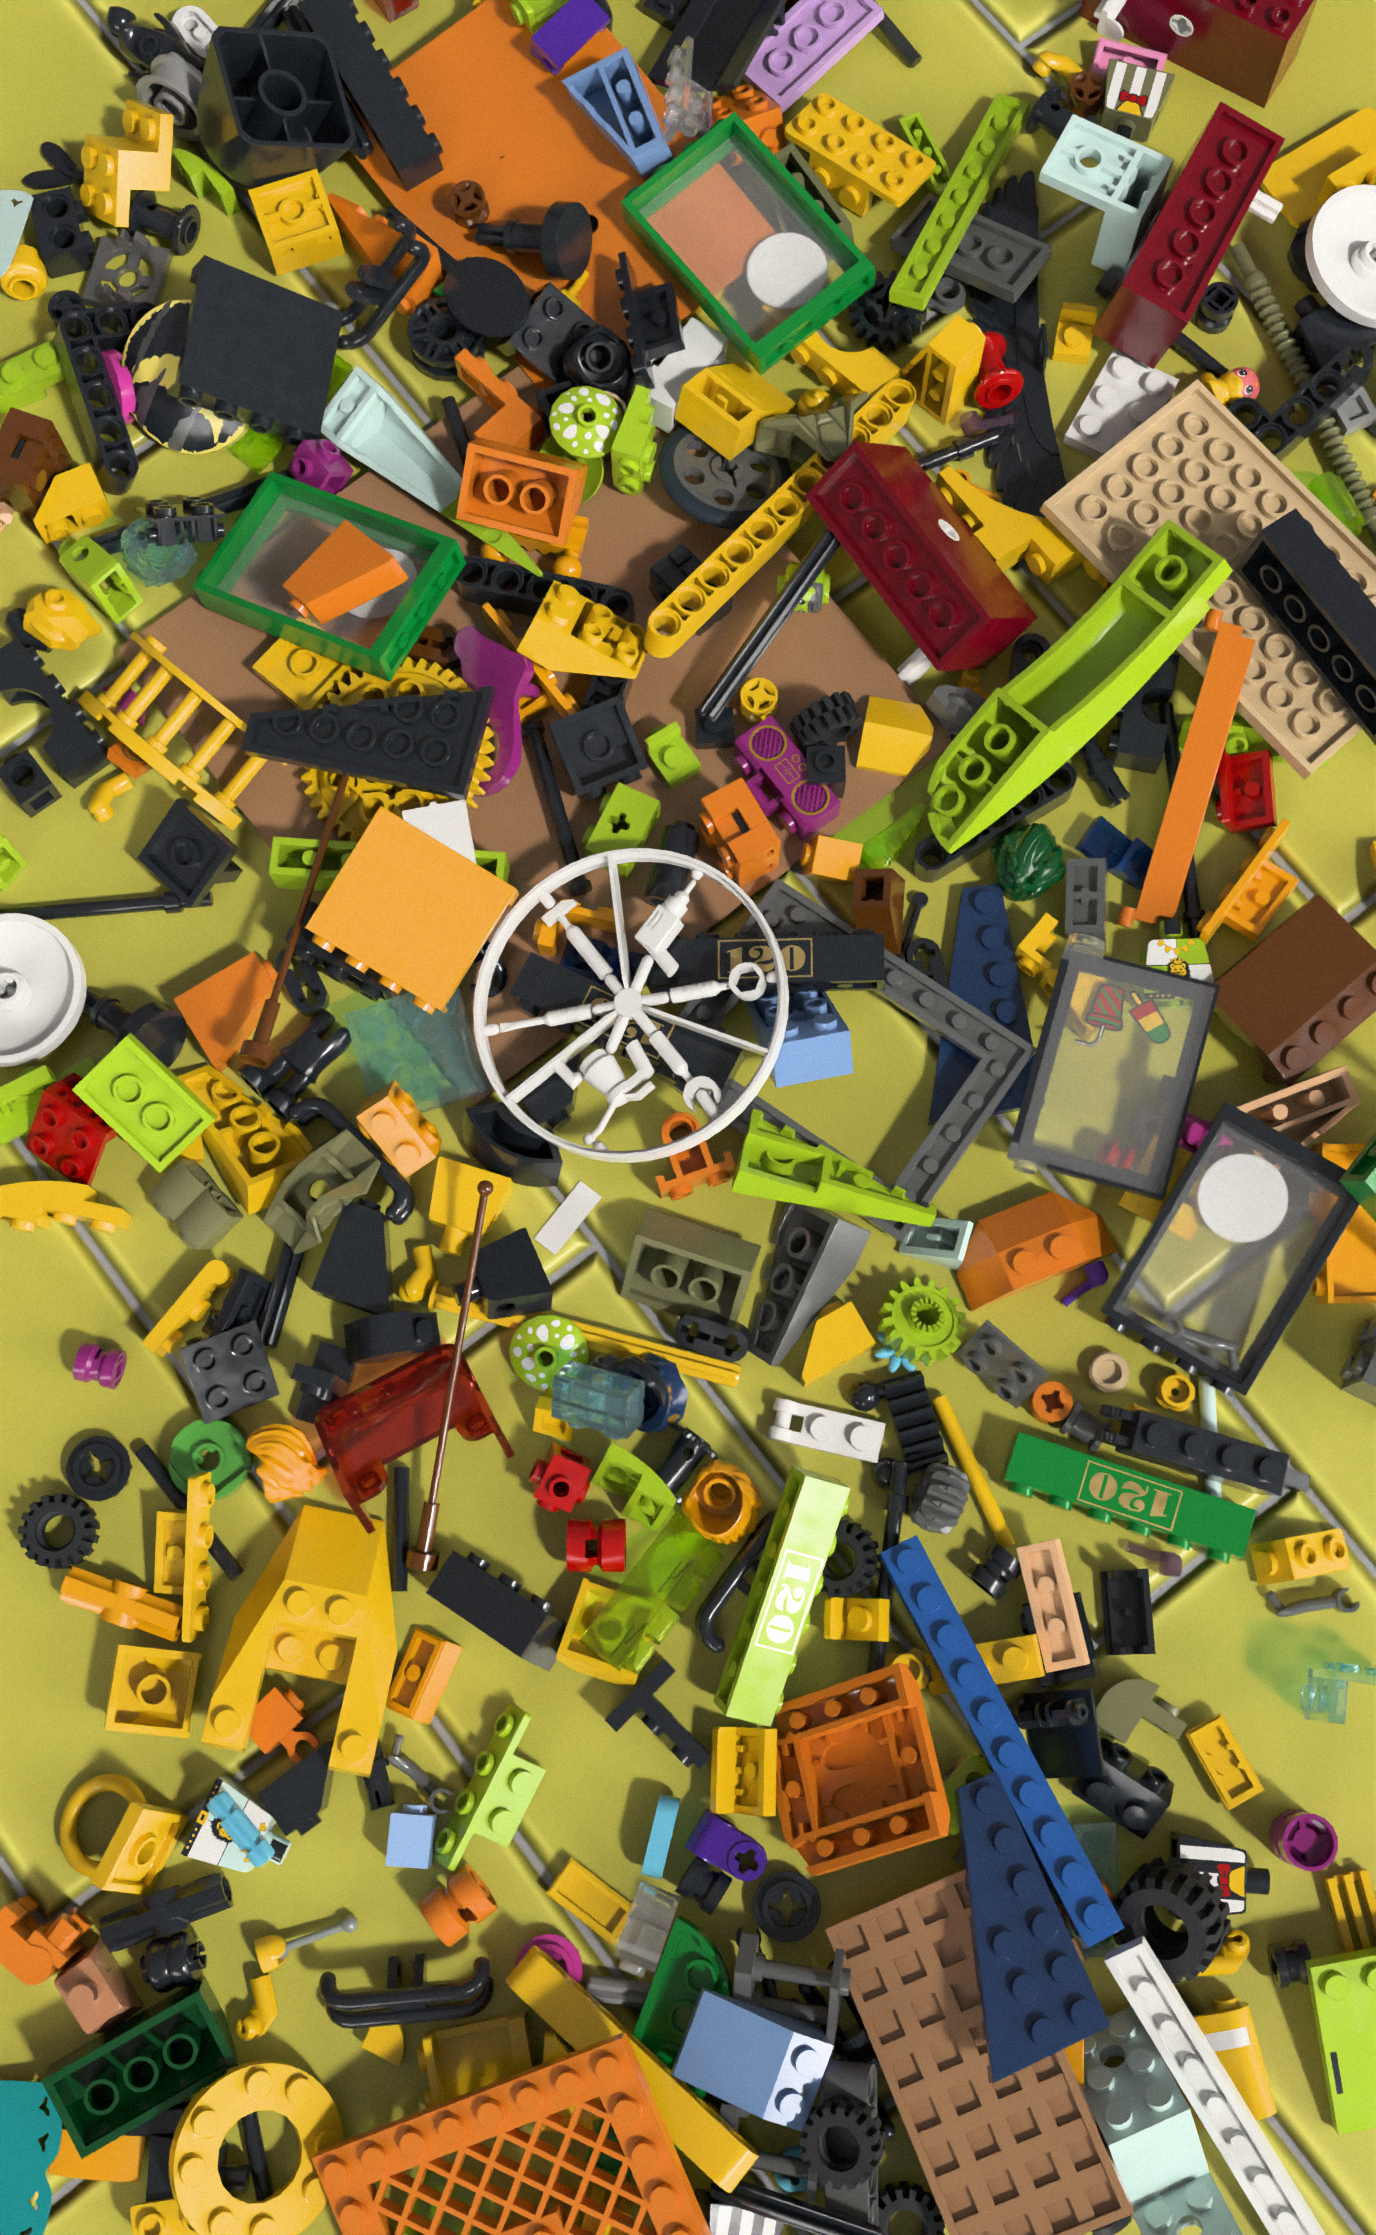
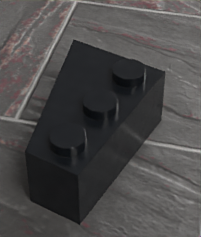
M453 1550L426 1593L520 1658L550 1671L557 1660L556 1655L567 1626L566 1622L551 1613L554 1606L534 1593L530 1599L520 1593L519 1590L522 1585L505 1573L501 1572L498 1578L489 1573L487 1570L491 1564L470 1551L468 1556L464 1557Z

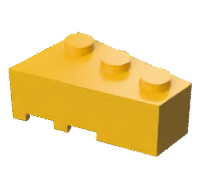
M959 314L904 367L899 377L912 383L917 392L915 402L944 426L974 397L986 336L983 335L981 329L975 323L967 322Z

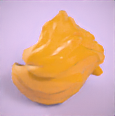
M275 1423L263 1426L252 1432L248 1437L246 1443L247 1451L252 1452L261 1460V1465L257 1467L256 1472L263 1480L264 1497L271 1504L288 1500L291 1497L300 1498L303 1495V1491L311 1493L313 1486L320 1484L323 1476L328 1473L326 1466L318 1467L313 1445L305 1433L293 1425Z
M716 1459L709 1460L706 1466H702L699 1469L691 1487L684 1492L681 1505L687 1520H690L701 1536L705 1539L714 1540L718 1544L723 1542L724 1544L732 1545L742 1541L748 1532H755L759 1508L764 1504V1500L760 1496V1489L743 1470L736 1465Z

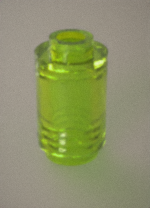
M1326 472L1313 479L1307 486V489L1357 537L1362 531L1361 527L1365 523V518L1339 475H1335L1334 472Z

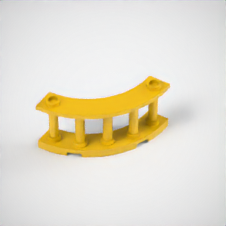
M134 631L129 637L142 647L139 653L105 694L101 692L96 697L86 690L78 699V702L98 721L102 720L109 727L108 730L172 784L175 785L179 779L185 783L182 790L194 798L193 800L233 831L242 820L232 810L237 805L234 801L266 763L267 759L250 756L223 791L218 790L214 795L198 783L202 777L199 773L237 727L245 733L247 724L165 657L163 653L167 648L150 634L143 639ZM155 658L162 665L124 711L120 709L116 713L119 709L118 702ZM173 675H175L190 687L191 690L155 735L149 734L145 739L135 730L139 725L136 721ZM204 699L225 717L187 764L183 762L180 766H177L164 755L168 750L166 745Z

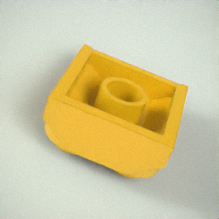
M583 1578L556 1659L572 1670L617 1685L635 1686L661 1604L657 1602L651 1603L589 1582V1579ZM644 1624H646L645 1627L628 1644L622 1643L620 1647L617 1649V1651L614 1653L612 1658H609L615 1651V1649L618 1647V1645L621 1643V1641L624 1639V1637L627 1635L632 1626H634V1628L623 1642H627Z
M117 1644L106 1705L104 1730L189 1738L195 1686L203 1653Z

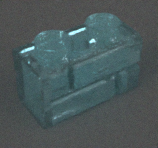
M571 1360L552 1379V1395L554 1398L552 1400L551 1417L567 1421L570 1427L576 1429L588 1427L603 1432L604 1436L609 1439L618 1440L628 1439L642 1424L644 1418L643 1400L645 1397L644 1381Z

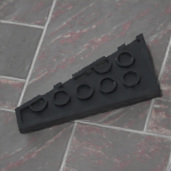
M493 686L479 687L477 691L460 693L458 690L443 691L442 695L419 697L418 694L363 700L358 701V704L338 706L337 704L322 705L320 709L299 711L297 708L251 713L241 751L248 756L466 800L496 691Z

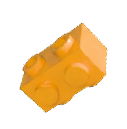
M395 1079L366 1098L356 1116L361 1132L368 1139H374L382 1149L383 1157L396 1170L398 1169L404 1178L437 1157L443 1141L438 1130L430 1121H427L416 1107L410 1094L403 1090Z

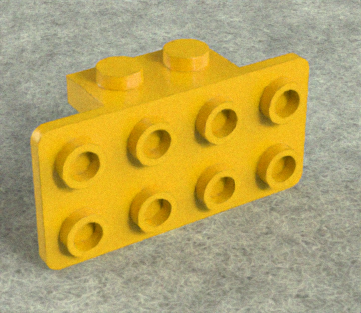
M825 92L819 93L785 127V138L810 153L808 164L833 199L860 217H863L870 210L874 194L895 207L902 206L935 171L936 162Z
M1365 107L1272 163L1260 187L1268 196L1283 204L1280 212L1293 227L1300 228L1303 224L1312 220L1319 208L1338 191L1355 185L1376 184V111L1371 107Z

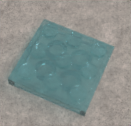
M459 985L445 1006L448 1008L446 1014L438 1009H435L432 1015L412 1003L415 995L410 992L344 1014L368 1097L395 1079L400 1087L410 1094L416 1107L423 1113L489 1091Z

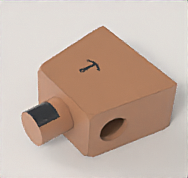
M99 1938L84 1949L74 1960L66 1964L54 1980L59 1993L83 2031L87 2034L106 2033L145 2006L113 1954L109 1953L107 1947L103 1944L102 1938Z

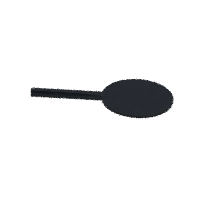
M388 206L386 208L387 213L384 216L391 223H393L396 217L407 218L395 206L392 208ZM414 224L416 234L438 248L441 267L448 272L444 281L446 303L454 317L465 328L481 336L501 338L516 333L525 325L530 313V298L525 285L511 268L487 257H470L457 262Z

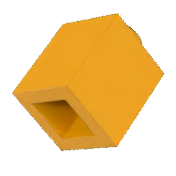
M821 835L810 838L809 843H804L800 855V865L804 866L803 876L844 885L854 883L855 869H859L863 844Z

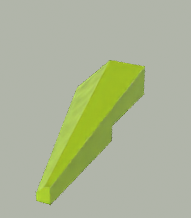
M752 1109L736 1162L731 1193L926 1227L932 1226L936 1218V1206L930 1204L926 1208L905 1197V1189L897 1185L893 1189L886 1187L873 1179L874 1173L822 1144H819L818 1147L809 1145L795 1137V1129L787 1125L780 1129L763 1119V1112Z

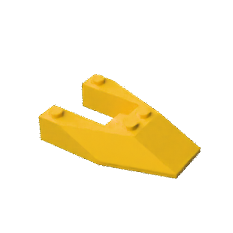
M308 1505L303 1506L234 1618L201 1738L203 1745L240 1753L246 1752L265 1669L346 1685L328 1770L370 1778L397 1655L384 1521Z

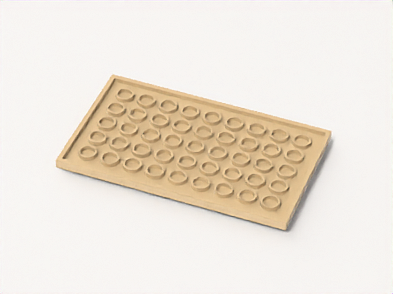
M1197 379L1045 501L1040 512L1112 585L1168 518L1226 560L1233 572L1207 603L1211 609L1223 612L1222 622L1242 626L1241 636L1256 640L1236 711L1305 780L1362 730V727L1356 722L1234 568L1263 528L1295 508L1304 519L1312 524L1316 534L1336 554L1338 561L1350 576L1359 582L1363 592L1375 606L1376 556ZM1206 615L1176 648L1203 677H1205L1217 636L1216 632H1209L1203 629Z

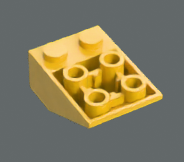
M744 362L706 367L682 385L674 418L731 461L754 442L760 420L784 413L789 414L797 407V403Z
M556 580L551 584L517 649V652L552 671L629 679L637 677L648 651L644 646L646 631L640 625L629 623L615 615L607 606L594 603L579 594L572 586L561 584Z

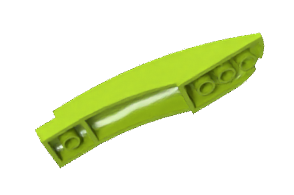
M1168 518L1120 577L1086 614L1024 671L1003 688L997 687L945 749L936 763L927 790L930 794V813H927L929 823L937 840L950 854L998 820L1058 770L1152 677L1211 609L1207 601L1233 572L1223 557Z

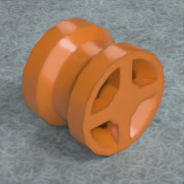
M1055 1381L1045 1382L1031 1393L1028 1401L1029 1411L1038 1422L1047 1425L1055 1424L1066 1418L1071 1412L1073 1406L1072 1394L1062 1383Z

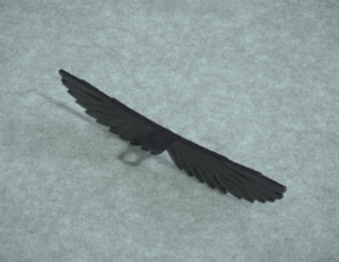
M1032 170L1026 171L1022 175L1019 184L1016 175H1012L1004 185V193L1001 187H997L993 195L992 205L988 201L985 203L982 216L1038 240L1039 208L1036 202L1034 172ZM1038 274L1014 304L968 284V293L972 298L969 302V308L975 317L972 322L981 329L982 333L993 331L1004 336L1007 343L1006 352L1002 357L1005 367L1018 370L1024 379L1021 392L1009 404L995 409L981 407L982 411L986 410L982 419V429H987V431L996 429L1000 439L999 443L985 448L988 449L987 461L989 468L993 469L996 466V491L1000 492L1003 489L1004 505L1023 513L1046 518L1040 512L1043 503L1066 485V480L1052 423L1044 373L1048 359V342L1045 323H1041L1039 328Z

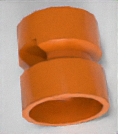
M467 1863L446 1879L447 1887L445 1889L437 1886L418 1902L419 1909L427 1923L448 1947L453 1946L469 1933V1923L475 1922L480 1924L499 1908L486 1884Z

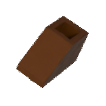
M892 868L855 869L852 908L857 930L871 929L875 930L876 934H884V948L894 955H900L905 880Z

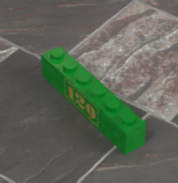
M1021 1432L1013 1435L1000 1482L1009 1484L1008 1491L1013 1494L1031 1498L1032 1494L1036 1493L1048 1497L1047 1504L1052 1507L1071 1511L1072 1506L1087 1510L1086 1517L1091 1520L1110 1525L1111 1519L1126 1523L1125 1530L1130 1533L1149 1538L1151 1532L1165 1536V1544L1189 1551L1192 1545L1206 1550V1558L1229 1564L1230 1558L1240 1559L1244 1557L1256 1514L1254 1509Z

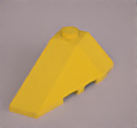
M208 1064L178 1076L177 1078L217 1115L215 1121L201 1135L229 1188L248 1216L269 1207L279 1184L313 1148L298 1127L291 1122L288 1124L282 1122L272 1114V1109L263 1102L258 1105L243 1094V1088Z

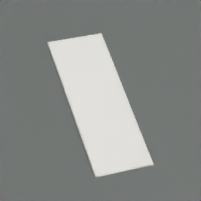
M580 1181L534 1239L556 1255L602 1197Z

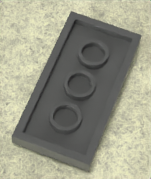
M927 193L890 237L891 250L908 257L939 197ZM975 214L944 273L1014 304L1050 260L1052 246L979 214Z

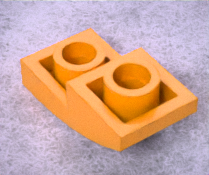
M62 2126L59 2152L55 2160L48 2166V2174L87 2180L139 2183L145 2135H123L81 2159L65 2126Z

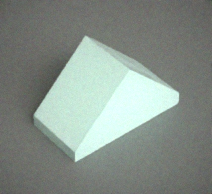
M935 1218L931 1227L915 1225L904 1242L900 1244L898 1253L957 1271L963 1262L973 1223L965 1220Z

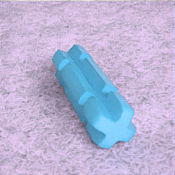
M226 1791L219 1792L208 1802L207 1809L215 1819L220 1818L222 1820L220 1825L241 1851L245 1849L248 1852L246 1857L254 1867L263 1866L275 1854L273 1847L266 1839L261 1840L259 1838L261 1833L241 1808L236 1809L233 1806L236 1802Z

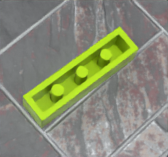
M918 111L898 119L897 135L899 139L936 162L934 173L923 184L928 193L940 198L952 177V173Z

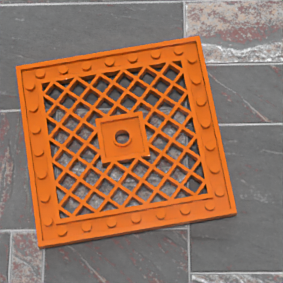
M626 2031L318 2150L311 2158L342 2235H404L407 2226L424 2235H459L440 2225L445 2212L465 2221L461 2235H470L473 2225L486 2231L482 2235H604L608 2224L630 2235H712ZM575 2106L571 2120L556 2114ZM583 2109L605 2119L599 2134L578 2124ZM536 2121L531 2135L517 2129ZM544 2124L565 2134L560 2149L539 2139ZM611 2124L620 2144L606 2138ZM497 2136L492 2150L479 2144L481 2141ZM572 2138L594 2148L589 2163L567 2153ZM505 2139L526 2149L521 2163L500 2154ZM458 2151L454 2164L440 2158ZM601 2152L623 2162L617 2177L596 2167ZM533 2153L554 2163L549 2177L528 2168ZM466 2154L486 2164L482 2178L461 2168ZM419 2166L415 2179L402 2173ZM561 2167L583 2177L578 2192L556 2181ZM629 2167L637 2186L624 2181ZM494 2168L515 2178L510 2192L489 2182ZM428 2169L448 2179L443 2193L423 2183ZM381 2180L379 2188L377 2190L374 2182ZM590 2181L612 2191L607 2206L585 2196ZM522 2182L543 2192L539 2206L517 2196ZM455 2183L476 2193L471 2206L451 2197ZM389 2184L409 2193L405 2207L385 2198ZM619 2195L641 2205L636 2220L614 2210ZM550 2196L572 2206L568 2219L561 2204L546 2209ZM483 2197L504 2206L500 2220L479 2211ZM417 2198L437 2207L432 2221L412 2211ZM579 2210L601 2220L596 2234L574 2224ZM647 2210L655 2229L643 2224ZM511 2211L525 2217L507 2224ZM389 2217L399 2222L395 2232Z

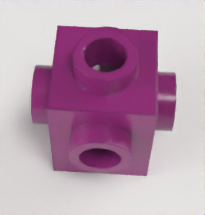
M329 439L303 440L296 447L294 456L287 466L288 471L297 481L334 495L342 491L354 472L353 468L340 454L339 448Z

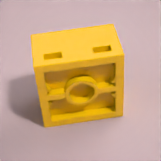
M317 169L248 190L277 276L345 255L339 229Z

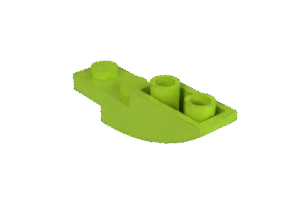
M54 339L0 364V414L9 412L10 407L19 409L48 397L45 388L65 379L54 346Z

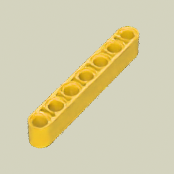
M533 1945L505 1981L508 1986L575 2050L626 2031L672 2142L719 2187L731 2193L758 2159L759 2154L685 2082L672 2076L669 2067L541 1948Z

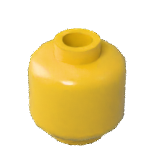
M18 244L8 270L0 278V285L5 293L12 298L23 301L33 300L45 292L48 284L47 268L42 260L40 251L29 245Z

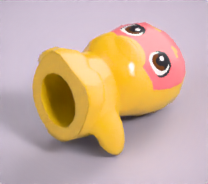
M1245 366L1234 368L1219 378H1216L1209 372L1201 375V383L1226 408L1242 397H1249L1255 400L1260 390L1259 379L1256 373Z

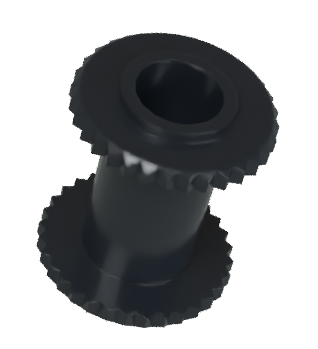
M1059 87L1049 88L1037 100L1026 120L1025 128L1028 133L1032 134L1042 128L1057 141L1059 140L1073 115L1071 111L1059 103L1061 95ZM1095 115L1085 119L1098 125V118Z
M140 190L135 195L129 210L128 228L130 234L134 237L136 231L144 236L147 235V232H152L172 240L174 251L178 255L188 254L194 247L200 231L201 216L199 209L193 204H188L180 212L156 203L157 199L154 191Z
M673 1423L671 1429L679 1437L653 1471L669 1487L677 1499L675 1504L682 1506V1499L676 1495L705 1455L712 1460L718 1459V1454L711 1449L709 1443L692 1430ZM685 1448L690 1450L688 1458L683 1457V1450Z

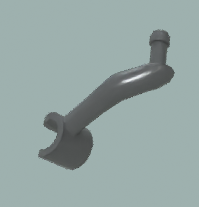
M395 1734L391 1754H386V1759L394 1767L408 1775L430 1795L429 1805L434 1812L438 1814L449 1812L450 1809L441 1808L437 1805L436 1797L440 1792L454 1795L452 1789L439 1787L415 1763L399 1756L404 1735Z

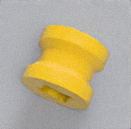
M753 678L743 685L740 694V711L742 716L752 724H759L770 715L774 718L778 702L776 686L765 678Z

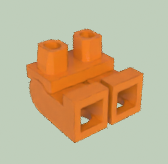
M25 1895L5 1905L0 1911V1963L27 1985L43 1983L60 1972L66 1964L74 1960L87 1947L80 1939L94 1924L78 1908L74 1907L67 1914L63 1913L57 1919L42 1925L32 1916L39 1905L30 1896Z

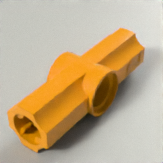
M77 1566L72 1567L63 1581L59 1600L100 1614L99 1618L127 1629L134 1630L138 1628L176 1642L182 1633L183 1604L150 1594V1590L119 1578L112 1580Z

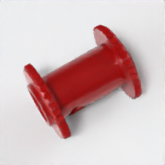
M989 331L983 332L986 340L978 373L979 384L975 388L974 398L981 407L995 409L1009 404L1019 395L1024 385V379L1018 370L1005 367L1002 360L1007 349L1004 336L1000 333Z

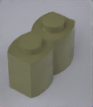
M181 1159L150 1191L151 1196L156 1202L154 1204L156 1211L165 1219L174 1220L180 1230L178 1233L180 1239L192 1249H212L243 1218L242 1213L234 1202L218 1188L209 1173L195 1160Z

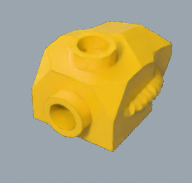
M48 588L42 593H36L29 600L27 611L24 614L23 629L51 649L75 650L85 639L97 636L102 631L99 623L88 613L86 605L68 589Z

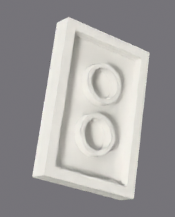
M1114 348L1066 432L1063 443L1095 459H1099L1166 405L1177 388L1179 379L1156 368L1152 369Z

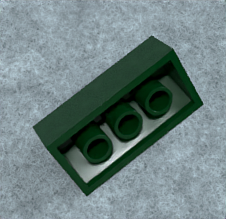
M204 1976L195 1985L179 1990L51 2063L41 2082L81 2159L194 2095L203 2087L206 2088L216 2079L226 2074V2070L240 2065L225 2014Z

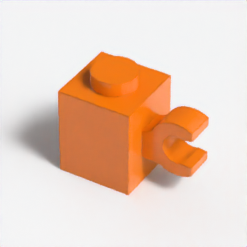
M283 1686L274 1687L257 1703L249 1737L264 1754L275 1751L282 1744L286 1748L290 1759L298 1764L305 1759L298 1752V1744L301 1740L309 1741L314 1748H318L321 1745V1741L315 1733L296 1730L310 1716L303 1710L307 1703L292 1687L287 1690Z

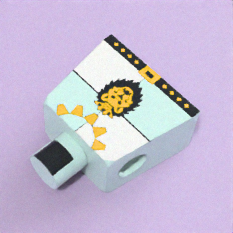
M227 1775L217 1777L181 1854L247 1873L254 1869V1865L246 1857L248 1852L245 1849L241 1851L220 1825L222 1820L220 1818L215 1819L207 1809L208 1802L216 1794L226 1791L236 1802L233 1806L236 1809L241 1808L261 1833L259 1838L261 1840L266 1839L273 1847L275 1854L269 1861L280 1866L286 1858L292 1842L272 1832L276 1821L259 1797Z

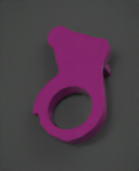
M468 626L458 632L454 644L455 653L462 665L463 681L473 691H477L479 687L493 686L496 691L488 724L492 725L498 734L500 749L497 761L487 773L491 780L479 782V786L486 792L485 795H473L485 797L500 792L510 783L517 772L521 762L522 750L519 699L538 698L540 688L529 683L534 674L533 662L530 659L489 640L480 630Z

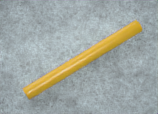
M946 1394L931 1400L963 1471L968 1475V1481L998 1545L1005 1549L1016 1544Z

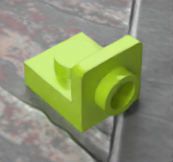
M677 721L668 726L661 724L655 727L644 740L645 754L669 790L702 771L700 762L681 736V727Z

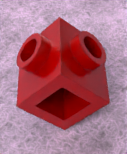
M552 1442L544 1460L540 1458L536 1460L528 1478V1481L532 1482L533 1497L537 1498V1504L552 1512H558L561 1509L568 1513L571 1512L575 1502L581 1504L590 1487V1481L587 1480L592 1470L589 1458Z

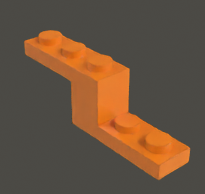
M464 348L454 357L458 377L497 412L474 433L475 439L482 437L531 450L545 437L542 421L543 415L533 403L528 402L526 404L520 399L517 391L509 381L498 379L492 373L489 364L481 356L475 358Z

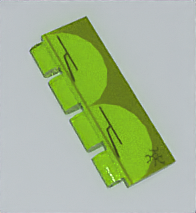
M675 1512L579 1641L618 1671L625 1666L631 1672L639 1674L655 1652V1648L644 1639L645 1636L655 1644L660 1645L679 1619L678 1614L669 1608L668 1605L670 1604L676 1610L684 1612L703 1586L697 1578L691 1575L692 1572L699 1578L708 1580L723 1559V1555L712 1546L715 1541L705 1539L698 1533L691 1522Z

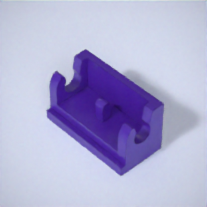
M570 0L531 37L530 53L556 76L574 54L598 31L602 32L610 23V17L594 0Z

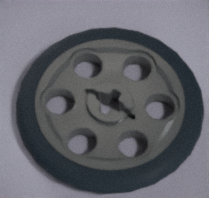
M685 426L677 429L662 444L658 455V474L663 488L671 500L686 514L700 522L717 528L737 530L792 476V471L786 458L755 452L752 443L729 461ZM688 450H700L705 454V457H695ZM750 465H762L767 471L757 472ZM694 476L700 479L702 483L694 485L687 482L684 477ZM747 491H757L764 498L754 499L747 494ZM714 497H724L730 501L731 505H720L714 500Z

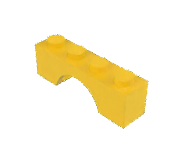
M766 304L762 308L760 327L765 336L802 306L793 309H779ZM817 331L790 352V355L798 364L809 367L817 374L818 379L826 387H833L841 395L848 396L867 391L869 398L862 404V407L887 382L899 378L901 368L874 346L860 352L840 351L828 345Z

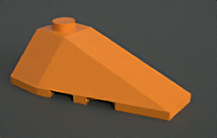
M331 192L327 198L338 228L364 264L379 265L401 233L387 225L386 217L376 214L372 219L360 205ZM416 234L415 240L427 245L430 251V260L425 270L396 307V310L403 315L408 313L412 316L419 306L430 299L438 298L432 290L444 281L438 248L418 234ZM408 251L393 270L397 279L400 278L415 257L409 254Z

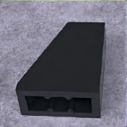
M359 1198L357 1204L350 1202L347 1206H343L311 1288L318 1296L373 1315L394 1312L389 1220L384 1213L380 1212V1205Z

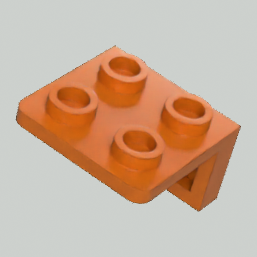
M739 85L735 90H732V93L720 97H705L700 101V104L691 108L692 117L708 130L717 120L725 119L735 111L773 154L787 146L781 106L761 91L753 88L752 85ZM735 151L719 162L725 171L746 164Z

